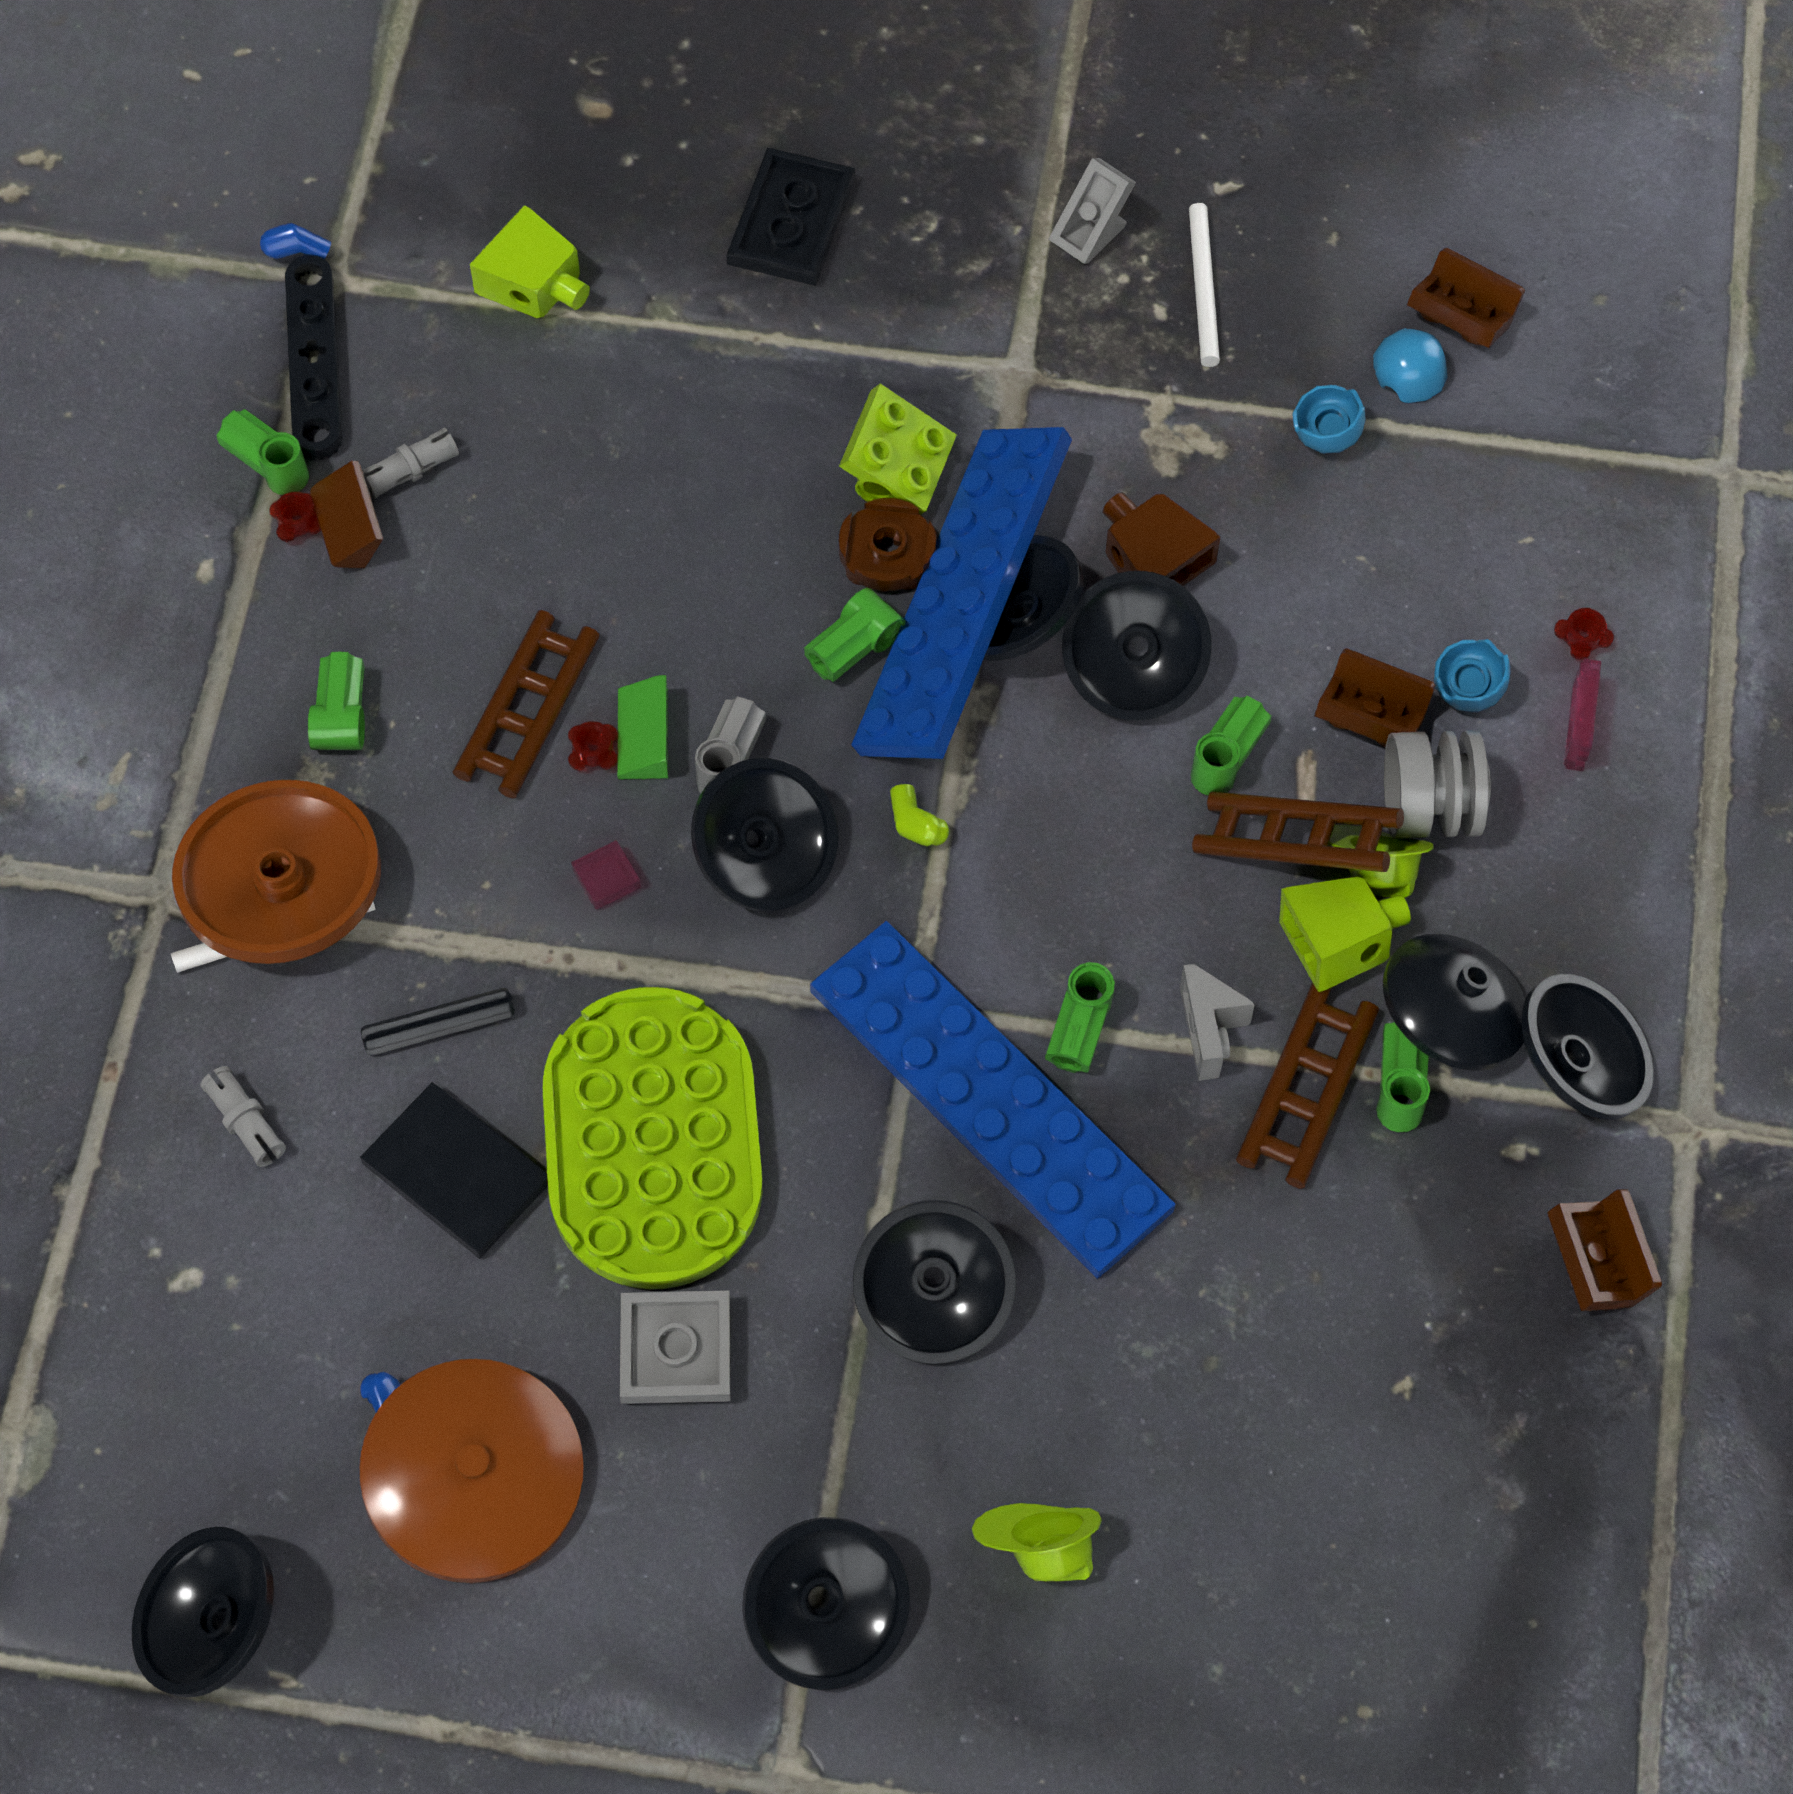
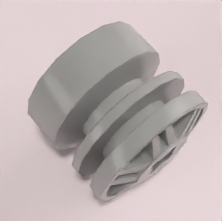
M1478 730L1464 731L1461 733L1458 743L1453 731H1444L1441 733L1436 754L1432 753L1430 741L1425 732L1389 734L1384 756L1385 807L1402 808L1404 812L1402 827L1400 829L1388 828L1392 839L1429 837L1434 815H1438L1445 837L1457 836L1460 824L1466 837H1479L1483 835L1490 803L1491 778L1486 750L1480 732Z

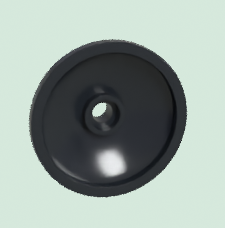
M1033 535L983 660L999 661L1027 654L1048 642L1067 623L1081 596L1083 571L1078 558L1065 543L1053 537Z
M1148 571L1117 573L1091 586L1081 595L1074 612L1065 624L1062 637V655L1065 669L1077 692L1097 710L1124 720L1154 719L1182 706L1193 696L1203 682L1212 654L1210 626L1202 607L1195 597L1173 579ZM1136 637H1143L1148 642V650L1142 656H1135L1130 651V643Z
M753 758L725 768L706 785L698 798L693 812L691 839L694 855L701 872L720 895L746 909L777 911L805 901L825 882L831 872L837 854L838 827L827 795L809 774L797 766L782 760ZM749 830L755 832L758 837L756 847L750 846L747 842Z
M1425 934L1403 943L1389 959L1383 975V994L1386 1006L1400 1031L1426 1055L1451 1067L1481 1071L1503 1065L1524 1044L1521 1021L1525 1002L1523 991L1504 963L1482 946L1452 935Z
M1557 974L1537 984L1529 992L1523 1005L1521 1017L1522 1034L1528 1057L1545 1085L1570 1107L1595 1118L1616 1120L1624 1118L1639 1109L1650 1095L1654 1071L1652 1056L1646 1038L1628 1009L1604 987L1578 975Z
M943 1200L914 1202L902 1206L882 1218L865 1237L859 1248L853 1269L854 1300L858 1313L868 1331L880 1344L891 1352L903 1358L921 1363L938 1364L953 1362L966 1358L985 1347L1004 1326L1010 1315L1016 1292V1272L1013 1258L1000 1232L990 1221L975 1210L958 1203ZM929 1267H938L944 1272V1278L937 1284H930L923 1277L925 1270Z
M813 1518L785 1529L775 1536L760 1552L749 1571L744 1587L742 1601L743 1621L748 1639L756 1654L778 1676L804 1688L816 1690L838 1689L868 1677L881 1667L894 1652L907 1624L910 1591L908 1579L899 1557L888 1542L879 1534L858 1522L845 1518ZM815 1587H823V1600L816 1605H810L808 1597L811 1590Z
M209 1527L193 1532L179 1540L155 1564L142 1586L132 1620L134 1657L141 1673L154 1687L177 1697L202 1696L230 1682L254 1656L267 1631L274 1600V1580L271 1566L266 1554L256 1541L231 1528Z

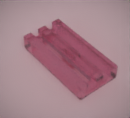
M1584 659L1583 662H1580L1572 686L1564 756L1565 769L1583 772L1585 762H1587L1589 752L1592 749L1601 661Z

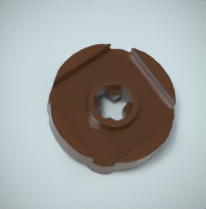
M895 498L874 499L865 503V509L858 511L853 517L851 512L843 521L839 532V556L846 569V576L849 581L856 585H863L879 591L912 590L917 588L923 572L930 565L931 556L936 551V532L930 520L928 524L926 519L919 514V508L912 503ZM884 537L893 538L894 545L899 547L896 550L886 552L877 548L874 544H882Z

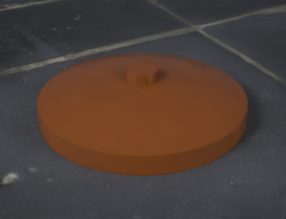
M266 781L243 787L224 796L209 806L190 825L174 857L172 868L173 891L186 924L197 938L209 948L222 955L243 962L258 964L285 963L309 957L327 949L357 926L371 907L376 896L381 877V858L377 841L368 819L347 797L331 788L308 781Z
M460 1359L444 1362L427 1368L402 1383L388 1396L373 1417L364 1438L360 1457L362 1499L370 1522L380 1539L397 1557L412 1568L426 1575L452 1582L478 1583L497 1580L513 1575L539 1560L555 1545L567 1529L580 1497L584 1469L583 1452L576 1426L569 1412L553 1391L531 1374L515 1366L486 1359Z

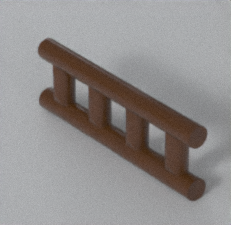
M543 610L537 611L453 770V774L458 779L466 782L471 781L476 769L479 768L503 777L498 788L502 795L512 799L517 797L600 637L595 629L587 626L582 627L575 640L551 631L550 629L555 621L554 616ZM540 648L567 657L556 679L529 670ZM519 688L546 697L535 719L508 710ZM498 728L525 737L513 760L487 750Z
M1212 791L1207 799L1208 810L1220 812L1213 835L1196 834L1193 838L1192 848L1195 854L1387 872L1390 866V855L1388 852L1376 851L1383 827L1400 829L1404 822V812L1402 808ZM1241 814L1267 816L1260 839L1234 837ZM1288 819L1314 821L1307 844L1280 842ZM1335 823L1362 825L1355 849L1328 846Z
M1313 983L1309 988L1236 1157V1161L1240 1165L1251 1169L1256 1167L1260 1155L1291 1166L1285 1181L1299 1189L1305 1188L1379 1013L1378 1006L1368 1001L1360 1002L1355 1015L1326 1004L1331 989L1318 992ZM1317 1023L1347 1034L1337 1058L1307 1047ZM1299 1066L1328 1077L1318 1102L1288 1091ZM1280 1110L1309 1121L1299 1147L1269 1135Z

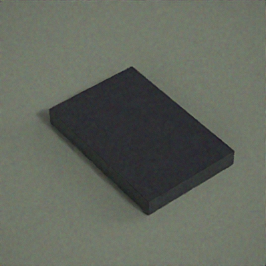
M767 147L726 255L727 265L816 286L855 180V168Z
M433 1082L360 1156L361 1162L365 1167L479 1259L548 1186L547 1173Z

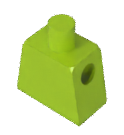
M525 205L470 263L474 293L534 318L544 317L558 301L574 310H578L586 302L590 292L589 285L578 279L580 269L578 253L574 245Z
M1358 876L1281 889L1279 923L1318 992L1325 991L1384 963L1390 957L1392 929L1408 925L1411 921L1408 904L1402 895L1377 901L1365 879Z

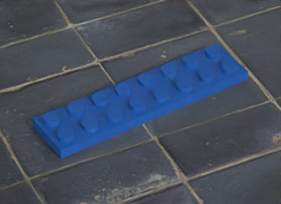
M1064 427L989 429L982 431L937 538L936 551L930 558L929 567L922 574L904 617L906 624L904 626L901 625L851 744L860 756L944 758L1071 444L1072 438Z
M887 921L810 983V992L1097 1279L1174 1212L1175 1203Z

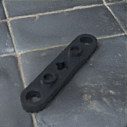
M306 255L293 260L285 272L292 435L299 441L303 456L305 458L310 457V460L319 458L320 461L324 460L326 456L330 458L333 452L337 453L338 447L342 444L334 278L329 263L319 256ZM313 271V274L318 273V276H322L320 281L314 285L305 286L298 283V280L301 279L300 275L304 277L305 272L309 275ZM310 351H319L317 362L308 363L307 358H309ZM318 426L321 429L325 427L326 431L330 432L324 440L319 442H310L305 439V435L308 434L307 430L311 432L312 427H315V429H318Z

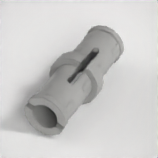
M442 428L410 446L403 444L397 447L395 454L377 464L362 469L368 491L371 497L375 499L391 488L410 479L412 482H416L423 478L422 473L458 456L459 451L451 434H448L446 428Z
M228 1066L214 1069L213 1071L224 1084V1088L220 1089L210 1074L204 1077L200 1085L202 1090L208 1094L223 1114V1125L230 1134L238 1135L254 1158L257 1166L265 1167L272 1164V1160L262 1148V1145L267 1144L277 1159L284 1154L286 1145L278 1138L263 1118V1107L257 1099H250Z

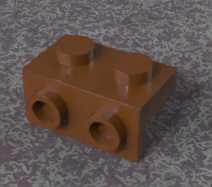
M1444 248L1439 252L1431 273L1412 290L1407 306L1419 311L1424 319L1433 323H1441L1457 331L1466 341L1490 348L1510 328L1524 296L1525 289L1449 248Z
M1345 648L1340 654L1333 677L1319 700L1314 716L1328 721L1336 728L1351 730L1371 738L1385 747L1388 735L1391 733L1419 731L1436 684L1420 676Z
M1617 1189L1602 1201L1559 1203L1547 1212L1581 1311L1632 1308L1661 1288L1662 1281L1628 1189Z

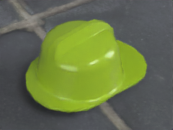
M1335 825L1328 845L1355 849L1362 826ZM1382 832L1376 851L1389 853L1390 866L1388 871L1376 872L1349 869L1352 877L1358 876L1365 879L1376 896L1394 897L1402 895L1406 898L1412 895L1414 891L1421 855L1434 849L1433 843L1416 839H1392L1390 834Z
M1016 1503L999 1506L983 1513L975 1520L972 1526V1533L975 1540L986 1547L1013 1552L1024 1573L1035 1581L1086 1580L1090 1577L1093 1570L1091 1535L1099 1529L1102 1519L1099 1512L1090 1508H1062L1040 1504Z

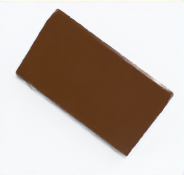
M350 461L317 482L310 489V495L331 564L334 567L365 568L383 541V536L359 461Z

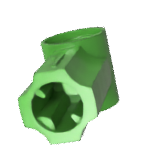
M246 409L242 411L233 410L222 420V426L216 435L219 445L262 475L273 492L279 495H292L301 491L306 486L309 480L308 468L299 441L293 435L286 432H276Z
M871 588L862 589L847 602L840 618L804 647L805 657L820 677L834 682L872 650L875 653H880L891 647L901 625L904 626L906 621Z
M331 652L327 657L320 658L316 705L310 706L308 715V740L311 750L363 749L365 716L361 704L365 666L362 658L355 657L349 652Z
M1234 696L1210 733L1198 740L1191 769V782L1200 793L1209 795L1212 791L1228 793L1233 788L1237 772L1271 723L1272 716L1264 709L1261 702L1249 696L1241 698ZM1209 762H1216L1223 766H1213Z
M1087 962L1073 969L1069 976L1066 994L1045 1055V1060L1053 1063L1059 1069L1072 1073L1089 1072L1106 1016L1111 1008L1115 982L1111 972L1105 966L1099 963ZM1091 986L1098 989L1102 993V997L1093 1001L1086 1000L1077 993V990L1081 987Z
M1395 1022L1386 1023L1383 1027L1380 1097L1376 1108L1377 1117L1382 1125L1389 1130L1409 1132L1421 1123L1430 1093L1429 1081L1427 1080L1428 1055L1413 1045L1400 1031ZM1393 1096H1406L1413 1101V1103L1406 1105L1401 1104L1394 1100Z

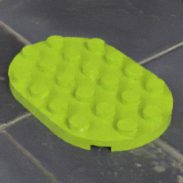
M641 987L616 992L597 1000L581 1011L582 1016L571 1024L563 1035H558L545 1064L543 1108L548 1193L555 1225L566 1246L579 1261L596 1274L615 1283L634 1288L666 1289L678 1287L702 1279L727 1263L746 1242L758 1218L763 1188L752 1062L745 1042L736 1027L729 1019L726 1021L717 1012L706 1006L704 1000L683 991L660 987Z

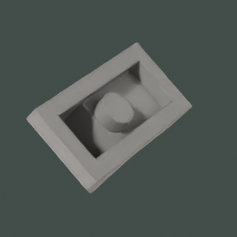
M1092 158L1048 240L1082 263L1088 264L1125 227L1127 221L1118 215L1136 182L1102 159Z
M1184 965L1180 992L1198 1081L1216 1079L1220 1076L1223 1059L1230 1058V1044L1226 1029L1251 1024L1255 1005L1247 997L1197 965Z

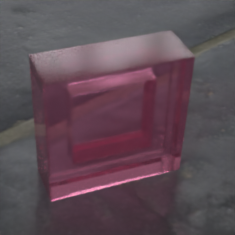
M617 840L571 862L572 871L595 910L641 888L640 879Z

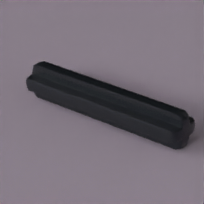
M500 988L365 1025L361 1028V1038L366 1053L373 1056L511 1018L514 1015L515 1009L509 990L507 988Z

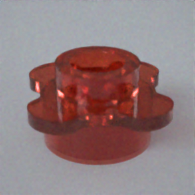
M289 492L281 496L270 506V515L277 520L279 526L276 530L277 536L284 542H291L296 536H302L306 533L317 534L321 531L310 493ZM295 516H301L298 520L292 519Z
M1591 608L1575 610L1570 614L1568 620H1559L1554 628L1555 635L1565 640L1571 648V656L1578 660L1588 659L1590 653L1600 647H1610L1614 639L1612 631L1607 629L1605 618L1598 611ZM1579 632H1585L1588 636L1583 637Z
M589 721L570 729L568 738L572 743V753L568 756V763L573 769L581 771L589 766H600L604 770H609L617 764L618 756L614 752V741L617 740L618 733L614 726ZM594 744L598 746L596 750H590L588 748L590 745Z

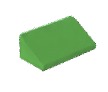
M666 675L654 676L618 688V780L668 778V687Z

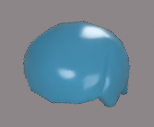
M1406 328L1398 330L1384 338L1373 354V368L1381 388L1386 386L1392 388L1399 396L1400 401L1405 403L1426 401L1442 391L1448 378L1447 363L1442 345L1437 338L1425 331Z
M1337 385L1316 386L1301 396L1295 410L1292 412L1294 428L1301 442L1321 454L1340 453L1355 445L1363 433L1366 421L1365 407L1357 391L1354 389L1346 390Z
M1488 639L1478 641L1461 640L1447 646L1435 662L1434 683L1436 684V690L1441 698L1456 710L1478 713L1493 707L1508 689L1511 674L1508 655H1504Z

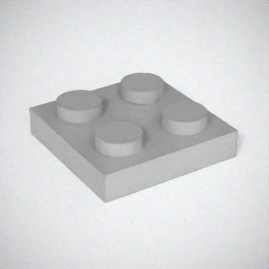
M729 1290L621 1293V1404L731 1401Z

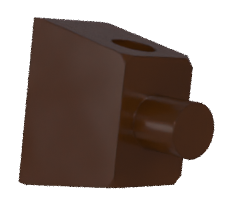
M1120 492L1114 495L1103 508V514L1113 523L1108 529L1105 551L1118 573L1126 571L1154 572L1173 579L1184 586L1217 562L1220 536L1164 494H1156L1137 507L1125 493Z

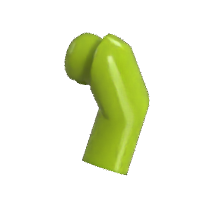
M900 784L890 790L895 828L900 836L923 846L931 844L939 846L947 840L949 836L947 822L944 819L937 818L934 814L918 808L913 785Z

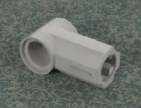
M738 696L732 700H725L708 739L701 743L696 750V781L700 794L711 779L719 773L710 770L715 768L725 769L735 763L749 759L766 722V712L757 707L754 701Z

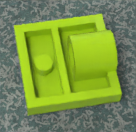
M880 383L871 389L839 467L858 479L855 491L863 500L869 502L879 498L901 499L919 508V514L921 515L927 511L957 434Z

